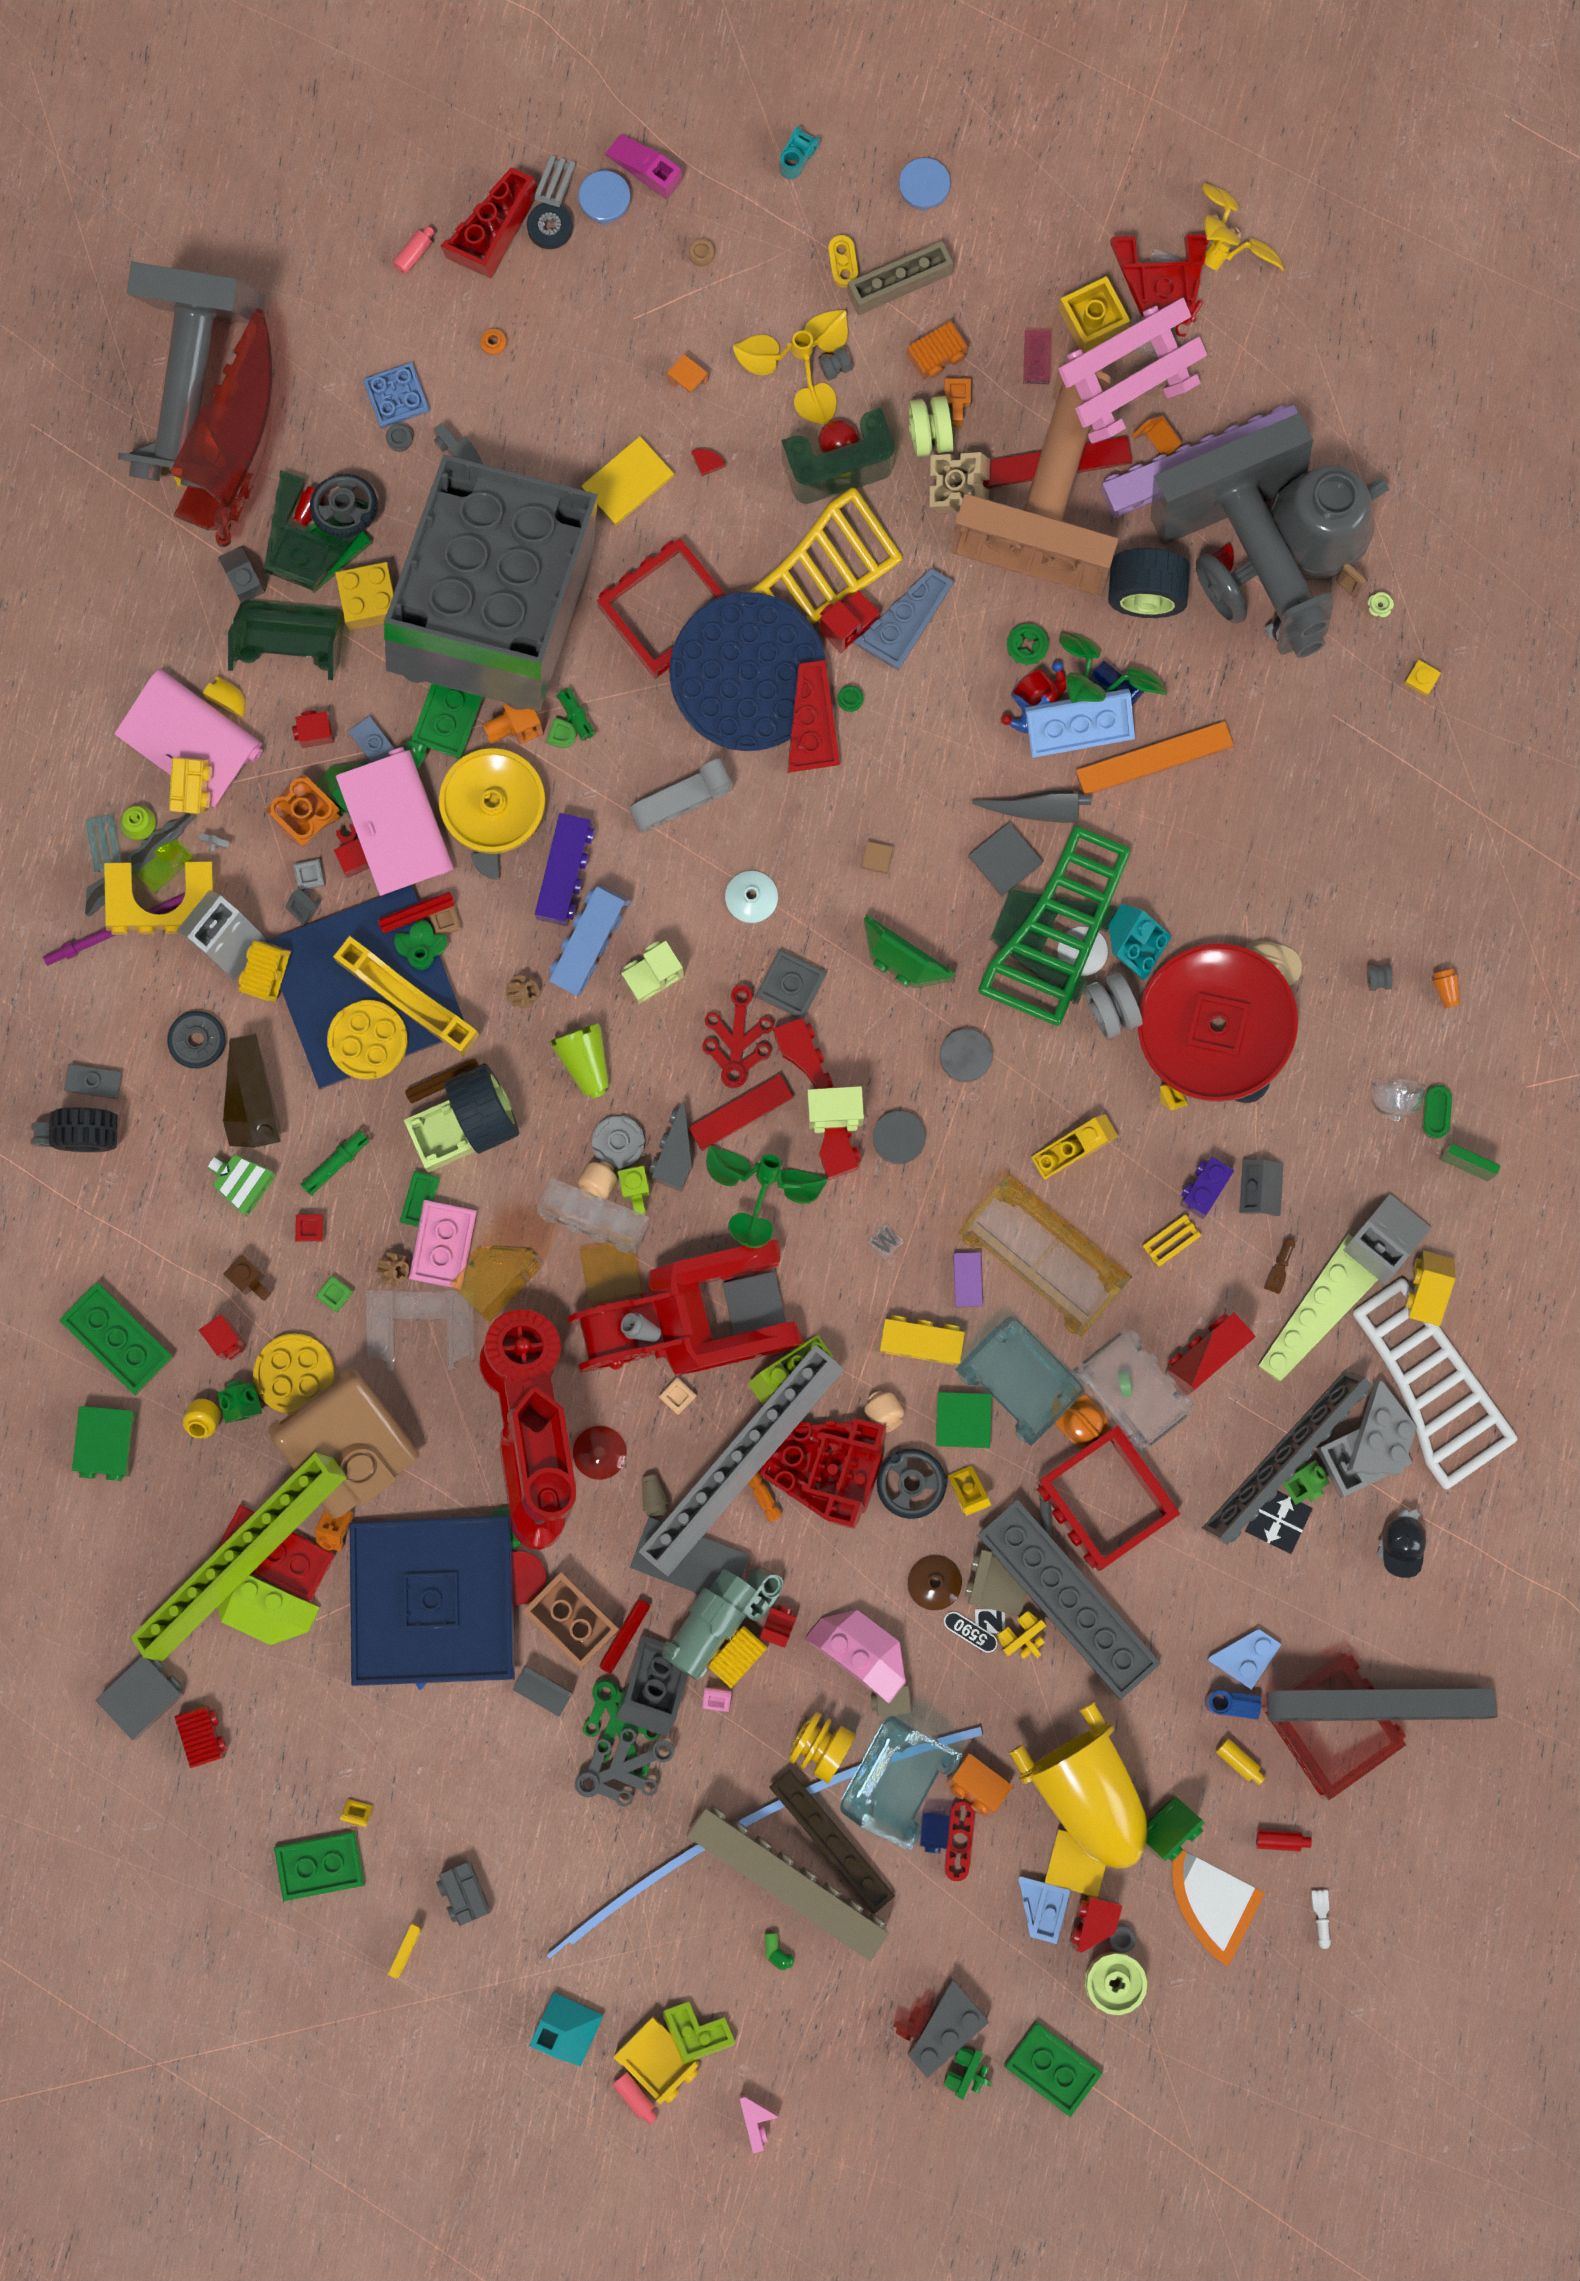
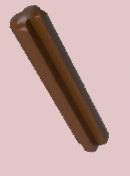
M471 1059L406 1089L405 1094L408 1101L415 1103L445 1089V1081L479 1066L477 1060Z

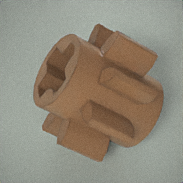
M524 975L513 976L514 982L507 983V999L512 1002L513 1007L530 1008V1001H537L539 994L537 984L532 981V977H525Z
M387 1252L386 1257L379 1259L376 1273L382 1277L380 1282L398 1287L399 1281L407 1280L410 1266L404 1262L406 1257Z

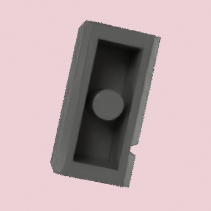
M471 1861L439 1874L440 1880L436 1883L441 1896L447 1895L451 1906L447 1907V1911L452 1922L457 1921L459 1926L491 1913Z

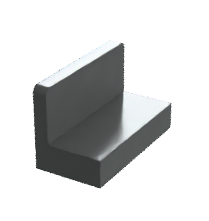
M1266 1159L1242 1160L1239 1213L1280 1216L1283 1181L1282 1163Z
M524 1666L523 1672L512 1690L560 1717L573 1693L530 1667Z

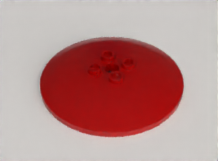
M1207 944L1188 949L1166 962L1152 977L1139 1005L1143 1024L1138 1027V1036L1149 1065L1157 1076L1172 1089L1188 1097L1203 1101H1232L1261 1090L1277 1077L1285 1067L1293 1052L1298 1034V1010L1293 992L1287 980L1265 957L1237 945ZM1214 1019H1223L1226 1022L1225 1029L1220 1032L1212 1030L1211 1023Z

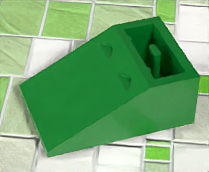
M1173 1796L1147 1821L1146 1846L1157 1858L1163 1861L1167 1859L1173 1861L1184 1850L1181 1845L1187 1840L1194 1841L1203 1832L1201 1826L1205 1822L1179 1798Z

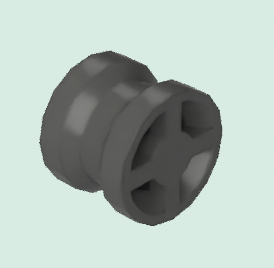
M1385 963L1381 967L1367 965L1369 991H1376L1381 987L1385 990L1392 989L1393 978L1390 963Z
M35 1122L31 1124V1129L34 1131V1137L31 1139L32 1146L51 1147L49 1146L50 1123Z

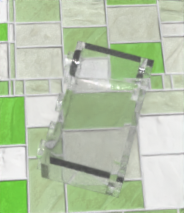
M1124 1328L1071 1372L1079 1382L1082 1381L1084 1384H1088L1087 1390L1092 1392L1121 1428L1125 1436L1131 1437L1129 1440L1132 1446L1141 1455L1193 1413L1191 1407L1194 1404L1184 1392L1180 1395L1174 1386L1177 1383L1167 1371L1163 1373L1158 1368L1159 1360L1150 1350L1146 1352L1141 1347L1140 1343L1142 1340L1133 1329L1128 1331Z

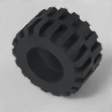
M74 1107L56 1109L50 1112L49 1146L71 1152H107L117 1148L118 1115L109 1110Z

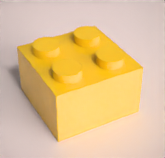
M1107 276L1060 298L1058 310L1082 353L1091 350L1129 328L1130 319Z
M387 562L335 572L348 630L384 624L394 594L391 573Z

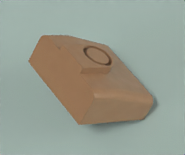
M353 1368L342 1371L340 1378L282 1421L276 1420L268 1429L272 1442L295 1472L315 1452L333 1457L347 1478L321 1503L332 1518L341 1517L360 1502L363 1505L397 1481L395 1476L414 1463L419 1457V1451L410 1437L361 1374Z

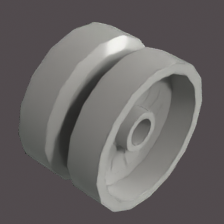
M1117 972L1106 977L1105 988L1098 982L1084 987L1085 997L1091 1014L1106 1040L1113 1039L1121 1034V1024L1129 1031L1142 1026V1017L1138 1005L1121 973Z

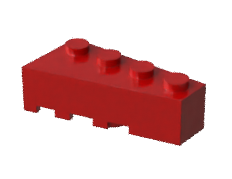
M511 167L489 191L487 198L481 204L478 203L469 218L464 223L461 222L452 237L449 240L446 239L440 245L446 259L488 278H492L535 199L538 186L534 177Z

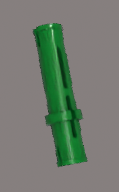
M358 1129L342 1146L339 1144L336 1147L337 1151L301 1182L300 1185L309 1195L313 1196L347 1162L351 1163L354 1160L353 1157L365 1145L370 1143L369 1139Z

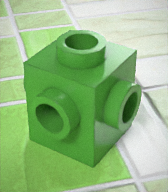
M1315 1460L1308 1465L1302 1462L1297 1467L1295 1475L1289 1481L1284 1482L1283 1486L1296 1505L1307 1498L1311 1502L1323 1495L1322 1488L1330 1482L1326 1477L1325 1471Z

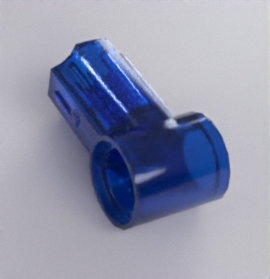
M1103 661L1094 670L1089 680L1102 687L1105 691L1122 675L1107 662ZM1124 680L1113 690L1129 689L1132 706L1144 694V691L1132 686L1129 680Z

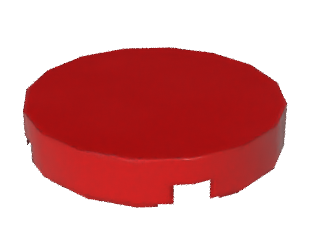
M512 1551L513 1604H528L544 1589L546 1583L545 1569L541 1561L532 1553Z

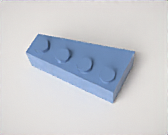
M605 885L596 886L595 890L591 888L584 901L587 904L584 912H579L572 926L575 927L572 936H567L560 950L564 952L560 960H555L549 970V974L552 975L549 982L576 996L581 995L598 965L597 957H601L609 945V933H613L622 921V914H620L624 906L629 908L633 900Z

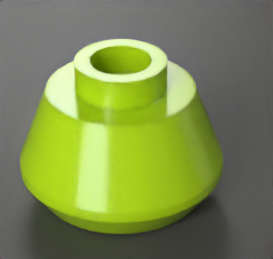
M132 805L125 809L120 817L121 831L132 840H143L149 837L156 826L153 812L144 805Z

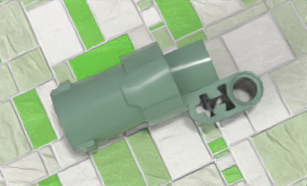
M758 1568L751 1573L745 1582L738 1576L723 1569L709 1590L703 1588L688 1609L691 1614L672 1641H667L663 1646L662 1656L693 1679L699 1680L708 1671L706 1666L726 1638L731 1639L745 1617L752 1620H760L766 1615L783 1589L781 1577L765 1568Z

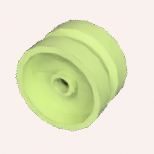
M946 396L931 398L930 414H928L927 406L923 399L909 400V432L916 458L930 456L932 452L931 439L934 440L935 449L940 455L953 453L952 426Z
M1109 1951L1099 1954L1090 1962L1085 1971L1084 1986L1087 1996L1097 2008L1107 2014L1122 2015L1132 2012L1141 2004L1146 1995L1147 1979L1143 1968L1134 1958L1125 1953ZM1119 1978V1986L1113 1987L1110 1985V1980Z

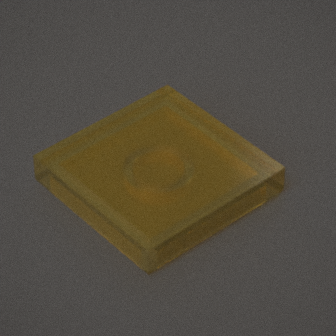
M632 1240L579 1250L589 1303L642 1293Z

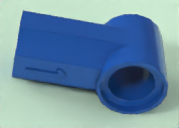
M1212 1690L1205 1697V1706L1213 1714L1258 1720L1261 1712V1696ZM1220 1694L1225 1699V1705L1222 1709L1216 1710L1212 1701L1216 1695Z

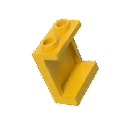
M654 2015L613 2056L620 2065H623L644 2086L659 2105L664 2101L669 2104L679 2094L676 2088L683 2081L688 2084L699 2073L696 2069L699 2066L697 2060L683 2065L671 2033Z

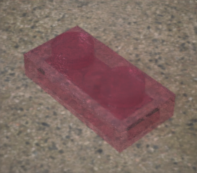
M1025 330L1023 384H1049L1051 331Z

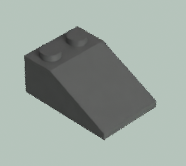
M641 1635L620 1697L615 1719L666 1736L676 1721L687 1674L662 1656L661 1653L665 1643Z

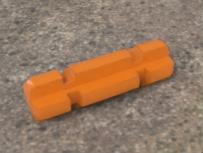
M757 1472L748 1482V1485L753 1488L752 1492L762 1510L765 1509L766 1513L764 1514L768 1521L774 1522L781 1517V1512L777 1506L775 1507V1501L766 1485L762 1484L761 1481L763 1480Z

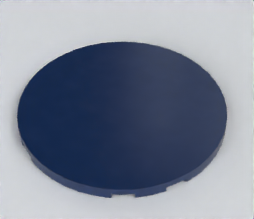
M756 592L729 594L701 607L688 619L680 630L670 657L669 680L671 691L684 719L705 739L732 750H764L778 746L791 739L798 664L825 660V654L821 640L812 624L799 610L779 598Z

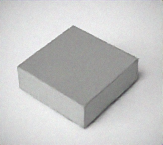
M319 859L293 864L297 887L302 891L325 886Z

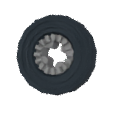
M541 203L533 208L528 215L526 223L529 237L540 248L549 250L559 248L566 244L572 235V217L562 205L557 207ZM545 222L550 224L555 222V229L553 231L551 229L546 231Z

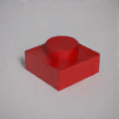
M296 1214L295 1241L323 1242L324 1215Z

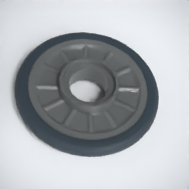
M192 1011L178 1017L171 1025L167 1036V1045L172 1057L179 1064L192 1069L204 1068L213 1064L221 1056L226 1041L221 1023L211 1014L202 1011ZM194 1033H201L204 1038L202 1045L198 1047H193L189 1043V1038Z

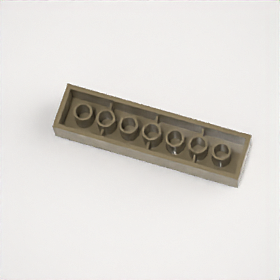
M704 1805L686 1832L688 1838L871 1962L889 1935L885 1928L887 1924L884 1920L873 1913L869 1916L862 1912L864 1908L850 1897L846 1901L839 1897L841 1894L839 1890L828 1882L821 1885L816 1881L818 1879L817 1875L803 1866L801 1870L794 1866V1859L782 1851L778 1855L771 1850V1844L762 1837L757 1836L754 1839L749 1836V1829L737 1820L733 1824L725 1819L726 1813L715 1805H712L711 1808Z

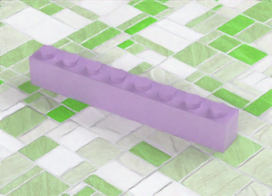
M1286 405L1277 407L1268 416H1255L1246 425L1241 427L1234 425L1224 430V434L1217 437L1209 435L1201 439L1200 444L1192 447L1190 444L1182 446L1176 450L1175 454L1168 457L1166 454L1160 455L1152 460L1153 463L1146 466L1142 464L1136 465L1128 470L1129 473L1119 476V474L1109 476L1102 483L1101 493L1112 518L1114 519L1152 503L1154 475L1298 413L1295 406L1292 405L1286 408Z

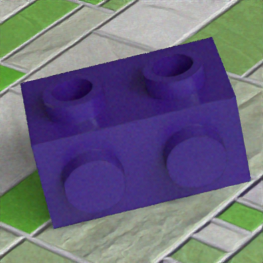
M1213 1157L1208 1162L1202 1160L1195 1171V1174L1198 1175L1195 1183L1191 1184L1189 1182L1180 1195L1184 1198L1181 1206L1204 1219L1234 1170Z

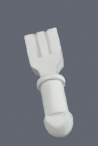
M1328 1889L1311 1890L1313 1911L1318 1916V1920H1316L1319 1937L1318 1944L1322 1949H1327L1331 1944L1328 1927L1329 1919H1326V1914L1329 1911Z

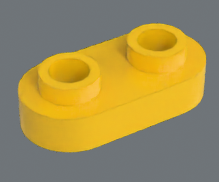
M838 235L831 239L828 246L832 279L837 286L848 288V282L858 278L853 241L849 237ZM839 248H843L846 250V252L844 254H838L837 250ZM842 273H848L850 277L847 279H843L840 275Z

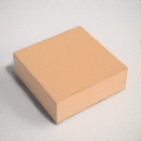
M678 1378L659 1396L678 1416L697 1397Z

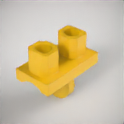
M1027 1611L1017 1619L1018 1623L1025 1630L1022 1635L1017 1638L1009 1627L997 1635L1001 1645L1004 1647L1002 1651L1006 1656H1010L1023 1644L1027 1646L1019 1652L1023 1659L1031 1653L1037 1659L1041 1656L1037 1649L1045 1642L1040 1636L1033 1642L1030 1639L1045 1628L1046 1625L1042 1620L1038 1621L1034 1615Z

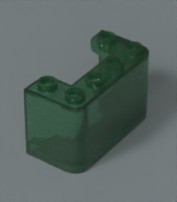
M882 408L867 412L861 418L860 430L864 438L863 441L815 456L810 442L803 436H793L781 440V460L796 500L804 504L813 503L846 492L850 488H859L890 476L893 470L895 447Z

